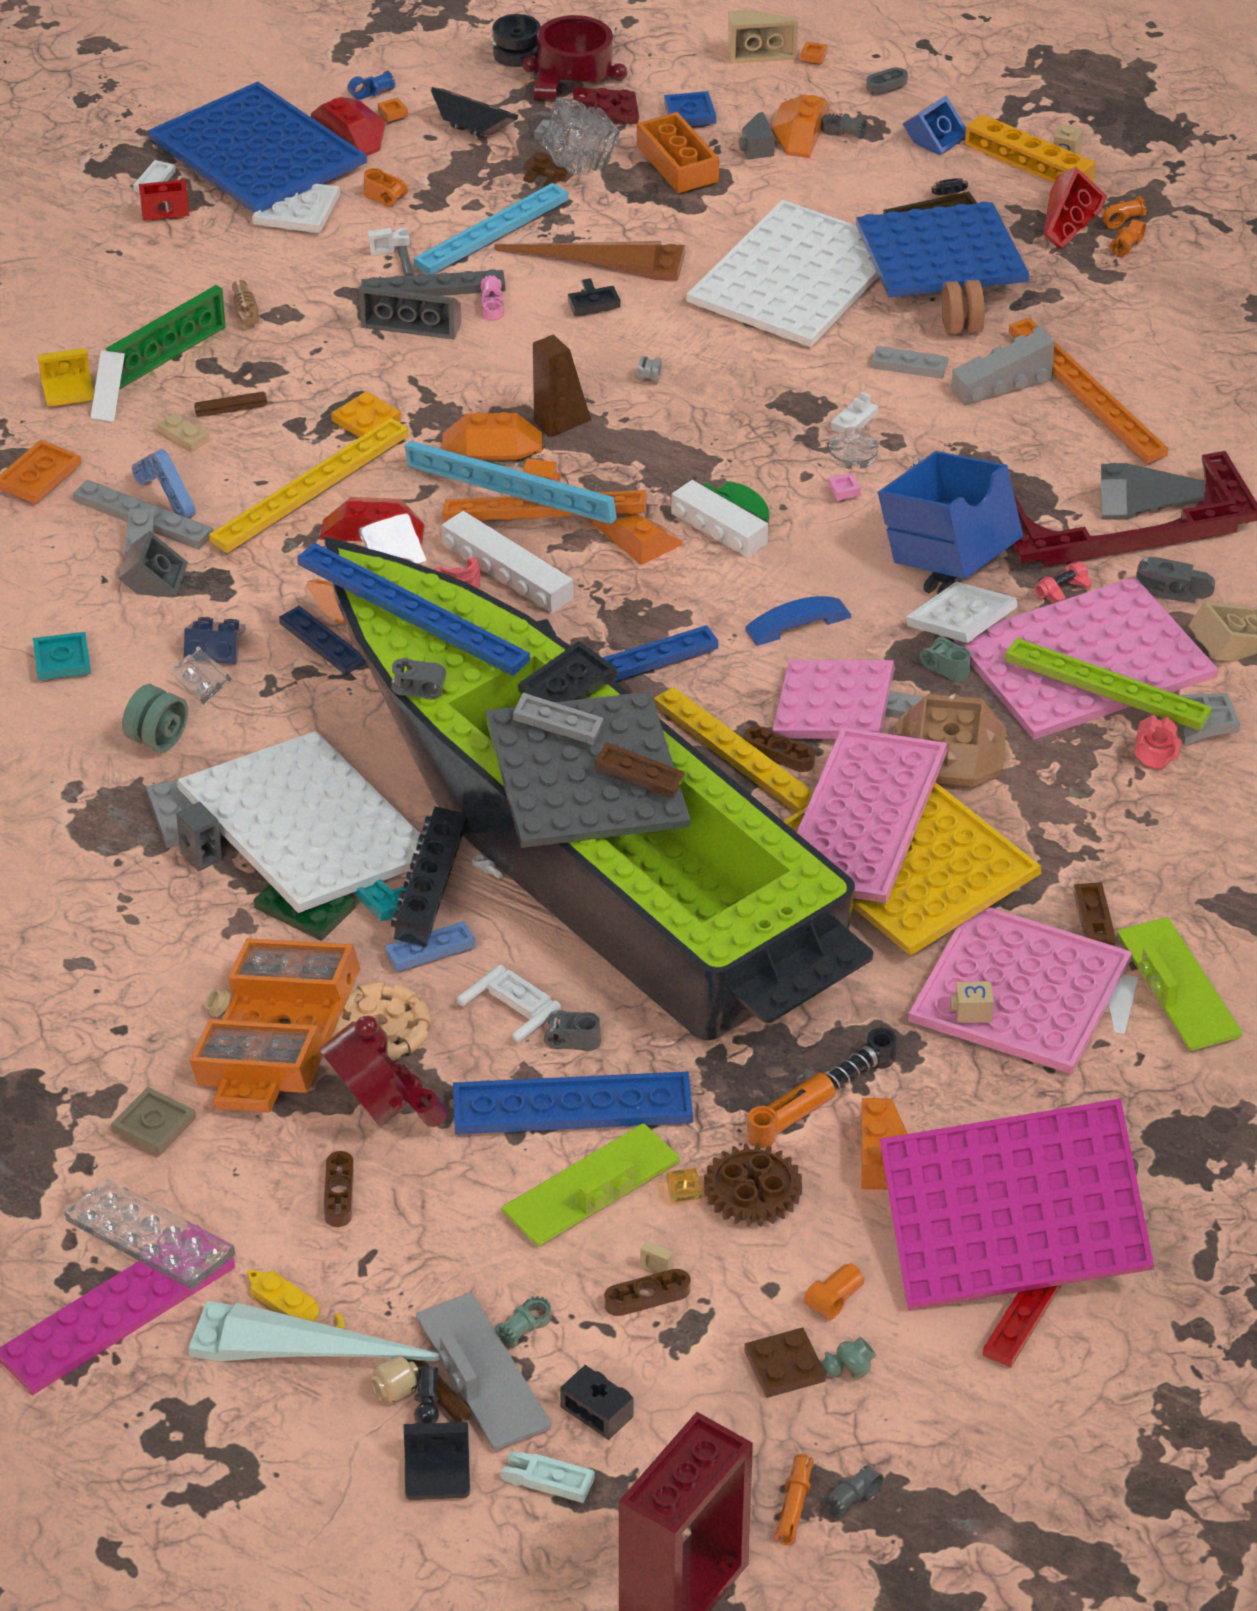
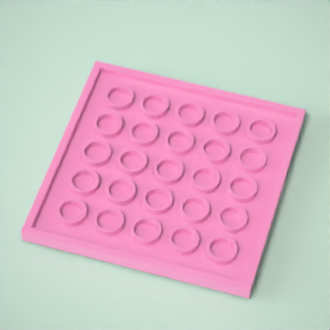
M988 907L956 928L908 1015V1021L1073 1074L1131 961L1132 952ZM991 981L994 1000L992 1023H957L956 1011L950 1010V994H955L956 982Z

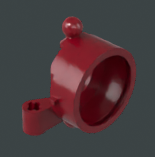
M582 15L561 16L544 23L538 31L537 58L533 55H528L522 61V67L526 72L533 73L538 70L537 80H535L534 100L557 102L560 80L594 83L603 78L606 81L609 77H612L614 80L622 81L628 74L627 67L624 64L617 63L612 66L613 33L611 29L598 19Z
M367 1015L360 1017L356 1022L352 1021L318 1048L379 1127L383 1126L408 1105L413 1108L427 1126L436 1127L446 1120L447 1108L436 1093L422 1088V1081L419 1076L412 1074L405 1064H395L388 1056V1035L374 1017Z

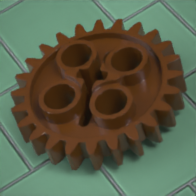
M746 1143L741 1151L732 1146V1154L722 1151L721 1159L714 1157L713 1165L707 1166V1174L704 1175V1194L708 1196V1205H714L715 1213L723 1211V1219L725 1220L733 1216L734 1224H738L741 1219L746 1220L747 1227L751 1225L752 1221H757L761 1227L765 1219L774 1224L775 1216L785 1219V1211L793 1212L794 1204H799L800 1195H802V1174L798 1173V1165H792L791 1157L782 1159V1150L775 1154L771 1153L772 1146H768L765 1151L760 1149V1144L758 1143L754 1149H750Z

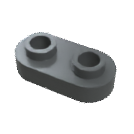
M894 67L871 74L866 79V89L872 94L880 95L884 92L901 88L907 84L908 72L903 68Z

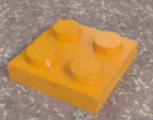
M368 391L331 413V421L359 438L389 418L397 422L401 420V411Z

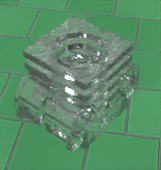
M557 98V103H554L550 113V122L543 132L539 143L551 154L553 162L557 167H565L571 174L588 175L591 169L597 171L598 168L600 171L605 172L615 143L618 141L620 131L602 108H597L596 111L594 107H590L588 110L583 103L577 100Z

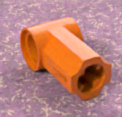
M843 1264L824 1282L820 1280L815 1281L806 1291L803 1301L826 1319L833 1320L841 1312L845 1301L864 1285L865 1277L854 1264Z

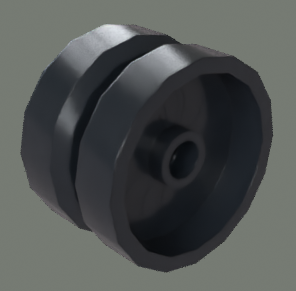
M510 14L498 18L492 26V37L494 40L493 56L495 60L506 66L522 67V61L526 56L533 55L537 58L538 31L541 27L539 21L526 14Z

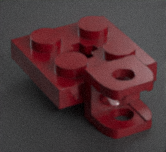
M606 88L573 89L575 103L570 106L572 118L592 120L593 115V120L600 122L637 124L639 122L635 91L627 89L609 90Z

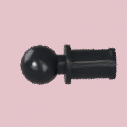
M420 1366L418 1368V1394L415 1395L414 1399L421 1402V1404L417 1406L414 1412L417 1423H436L439 1418V1411L433 1404L440 1400V1396L437 1394L439 1369L435 1366Z

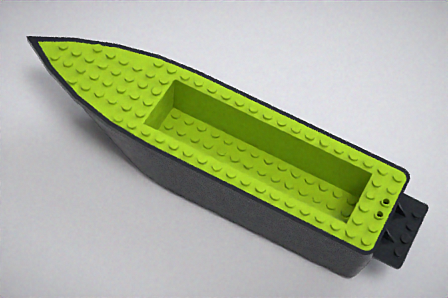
M324 536L326 549L530 653V662L512 676L332 583L335 599L356 648L366 661L438 807L463 813L466 816L463 836L489 860L493 861L497 867L692 1035L701 1040H714L754 1015L764 1023H772L873 960V950L849 930L855 893L853 879L660 718L659 720L674 768L685 772V777L680 787L690 816V827L521 848L486 723V710L517 707L522 696L518 692V683L571 646L527 614L467 582L400 556ZM408 658L415 661L435 662L442 665L446 669V677L441 696L436 699H426L423 697L398 695L393 692L391 683L395 676L392 672L394 661ZM611 680L586 699L630 693L614 680ZM404 681L401 683L402 688L404 687Z

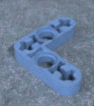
M160 449L132 465V473L139 484L144 485L158 478L176 514L186 518L196 514L193 501L169 454L164 449Z

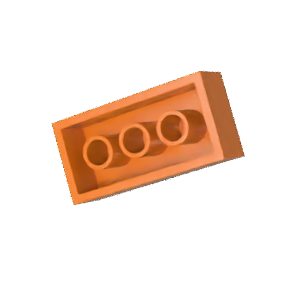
M678 112L637 123V147L677 193L687 192L719 182V157Z

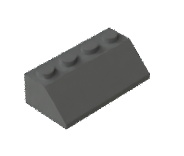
M366 286L359 287L361 328L455 340L461 325V303L455 298Z

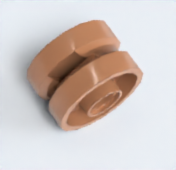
M966 280L962 288L958 281L944 282L941 306L946 334H960L964 327L968 333L982 332L985 308L980 281Z

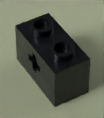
M584 1365L560 1387V1407L608 1440L634 1417V1397L631 1396L629 1391L623 1387L619 1388L609 1381L604 1374L594 1371L587 1365Z

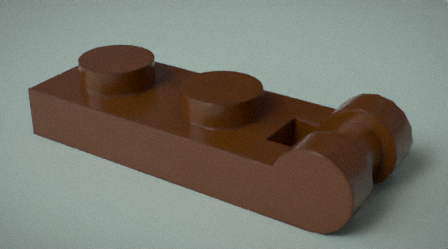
M1102 882L1074 884L1073 893L1084 937L1115 946V932ZM1094 931H1103V933L1095 934Z

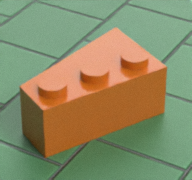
M862 1098L860 1119L861 1189L888 1190L880 1139L908 1134L892 1098Z

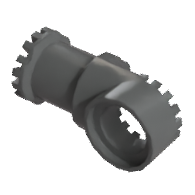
M829 113V115L825 114L822 118L821 129L828 135L844 134L847 132L861 139L864 137L866 132L864 129L866 130L868 125L866 119H855L847 113L843 116L838 114L835 116V113L832 115Z
M866 1465L863 1469H860V1472L853 1479L842 1477L838 1481V1486L830 1494H825L820 1500L822 1501L821 1505H824L823 1508L827 1509L826 1513L830 1512L829 1516H833L834 1519H843L846 1516V1510L853 1503L860 1502L864 1497L870 1499L878 1492L884 1476L871 1466Z

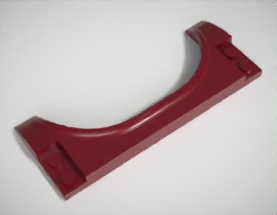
M1226 451L1203 454L1201 459L1205 479L1204 501H1200L1196 507L1182 509L1181 518L1156 526L1104 535L1090 536L1086 527L1054 531L1035 523L1027 517L1014 494L1023 537L1012 544L1011 547L1020 563L1040 560L1043 566L1046 567L1236 533L1238 524L1257 521V502Z

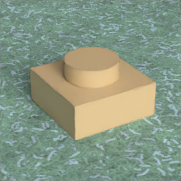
M646 1240L640 1249V1269L652 1274L673 1269L674 1252L662 1245H656Z

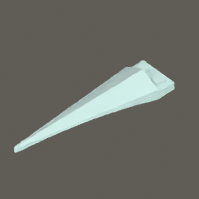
M206 1301L188 1348L189 1356L218 1362L306 1356L377 1358L401 1356L404 1359L439 1360V1354L432 1351L238 1302L234 1305Z

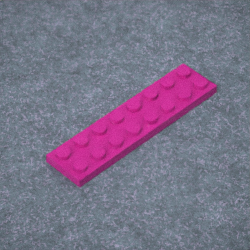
M197 1224L1 1346L0 1362L33 1396L234 1269L235 1260Z

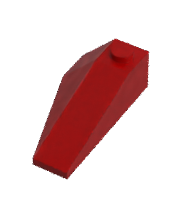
M1077 167L1058 175L1049 195L1043 235L1058 249L1063 248L1077 235L1079 230L1089 224L1088 222L1101 212L1107 195Z

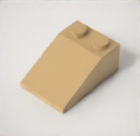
M754 10L728 11L727 49L731 64L797 59L798 19Z
M1203 602L1189 624V628L1195 634V638L1206 647L1213 659L1217 661H1237L1257 654V607Z

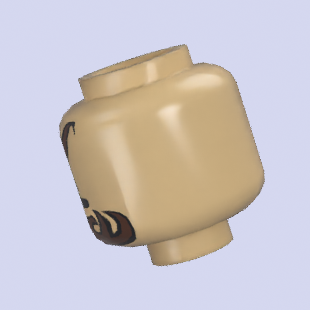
M401 1356L394 1357L377 1365L374 1369V1376L371 1377V1384L375 1394L380 1400L385 1399L389 1403H396L414 1394L417 1390L418 1368L414 1362L408 1363Z

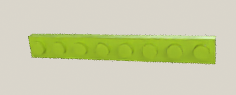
M1016 638L1005 652V661L1162 718L1169 717V720L1199 731L1202 730L1212 715V707L1020 638Z

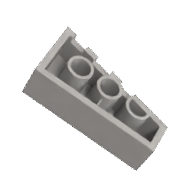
M1040 325L1033 329L1032 334L1026 337L1020 335L1014 338V343L1004 348L998 346L992 349L988 356L984 358L979 356L953 369L951 390L964 405H969L1049 382L1052 377L1055 341Z

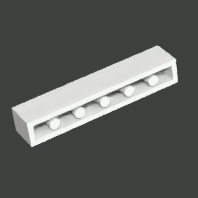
M465 511L460 512L441 525L442 545L466 561L469 558L476 557L478 560L477 564L483 572L488 573L502 584L515 590L538 607L552 614L573 600L572 578Z

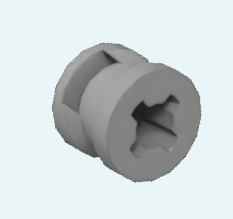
M641 356L638 366V380L651 379L653 382L658 383L661 376L662 359L655 358L651 360L647 356Z

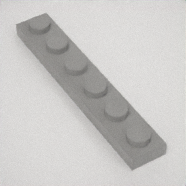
M88 479L73 492V501L128 522L129 509H155V533L196 549L203 547L209 541V534L213 532V527Z

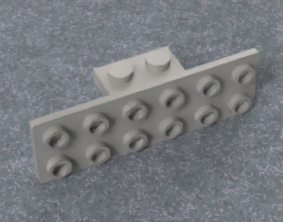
M473 1293L464 1294L416 1313L418 1323L435 1352L439 1354L440 1365L443 1369L447 1370L454 1389L460 1392L494 1451L551 1429V1422Z

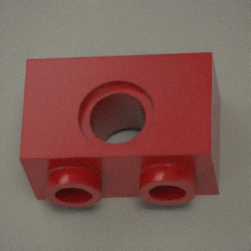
M185 179L139 184L143 220L154 221L163 218L189 216Z

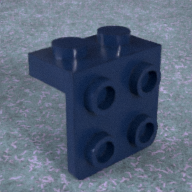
M198 617V621H193L184 630L183 660L236 664L238 662V638L246 630V625L239 624L237 619H224V622H213L214 618Z

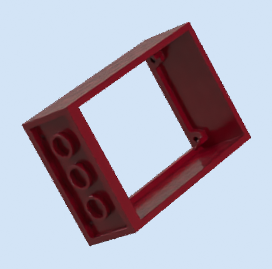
M696 1412L618 1501L619 1611H710L749 1565L753 1442ZM691 1524V1534L683 1542V1532Z

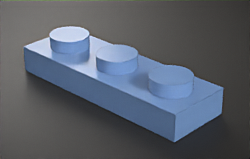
M465 921L433 930L427 947L399 941L386 945L385 954L394 970L399 972L475 948V938Z

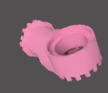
M495 275L485 276V279H482L480 284L482 290V315L486 319L497 320L504 314L503 294L501 291L502 283Z

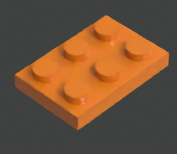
M40 439L0 474V490L36 504L81 465V456Z

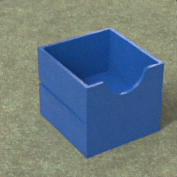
M935 451L877 492L884 522L888 526L886 531L893 560L896 564L966 579L1023 537L1008 465Z

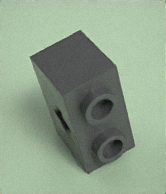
M200 801L177 812L180 853L198 872L221 861L218 819Z

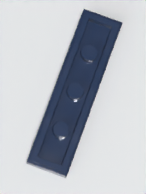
M300 605L279 616L280 625L344 675L366 664L358 650Z

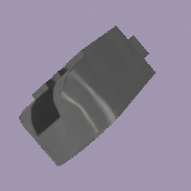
M1146 557L1139 562L1136 578L1152 596H1157V598L1195 603L1196 598L1210 597L1215 590L1214 578L1206 572L1193 570L1194 565L1159 557Z

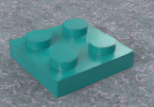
M86 632L33 638L38 680L91 674Z

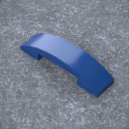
M828 596L801 598L765 612L745 626V631L755 645L759 646L779 640L780 633L783 630L823 619L827 625L850 619L851 613L839 598Z

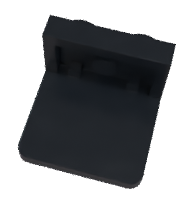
M450 1421L447 1423L419 1422L403 1424L406 1498L409 1500L468 1497L470 1495L468 1422Z

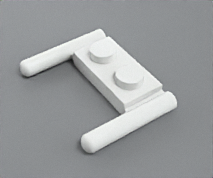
M501 964L497 965L456 999L460 1006H465L485 989H488L490 994L530 1019L512 1033V1040L516 1043L521 1042L545 1023L551 1012L561 1010V1005L558 1001H552L549 995L509 969L506 971Z

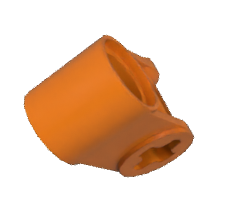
M371 168L364 172V195L369 199L391 207L399 197H404L408 193V187L401 178L394 177L377 168Z

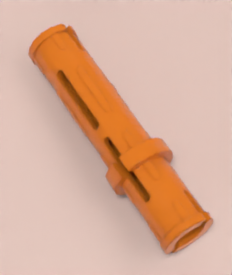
M802 1453L794 1456L790 1477L785 1481L786 1495L775 1533V1540L777 1542L780 1541L781 1535H783L780 1543L782 1545H793L795 1543L806 1494L810 1492L811 1484L809 1479L814 1459L810 1457L808 1464H806L807 1454Z

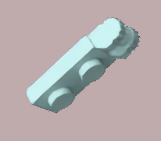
M515 1450L509 1452L507 1462L512 1467L504 1466L500 1472V1478L512 1485L519 1486L523 1484L525 1487L584 1503L595 1479V1472L591 1469L535 1453L531 1455Z

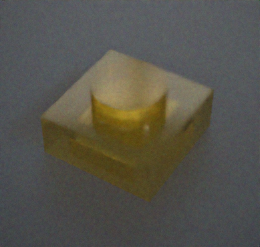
M696 1168L666 1172V1181L672 1202L702 1198V1189Z

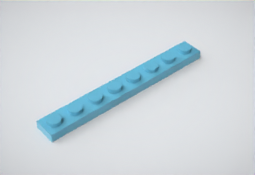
M551 183L414 258V266L428 275L434 274L568 201V192Z

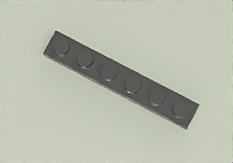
M495 269L475 272H444L430 275L418 274L415 276L361 279V286L444 296L482 293L480 287L482 279H485V276L495 275V277L501 280V291H506L503 270Z

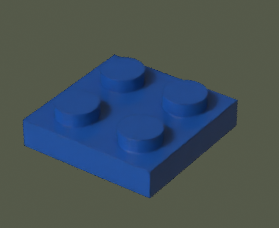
M708 91L664 95V105L667 114L678 112L690 126L716 124V113Z

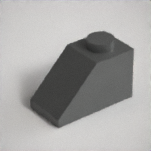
M759 112L742 128L739 147L741 151H744L748 160L774 156L775 136L764 112Z

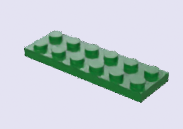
M214 285L108 346L106 351L125 354L119 390L226 328L223 289L218 285Z

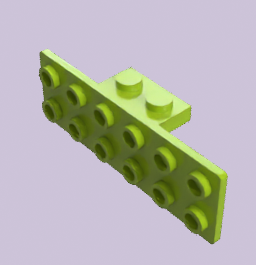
M1168 917L1117 931V937L1124 948L1132 952L1131 959L1189 1051L1242 1037V1030Z
M642 1123L503 1205L502 1212L539 1247L678 1164L680 1156L646 1124Z

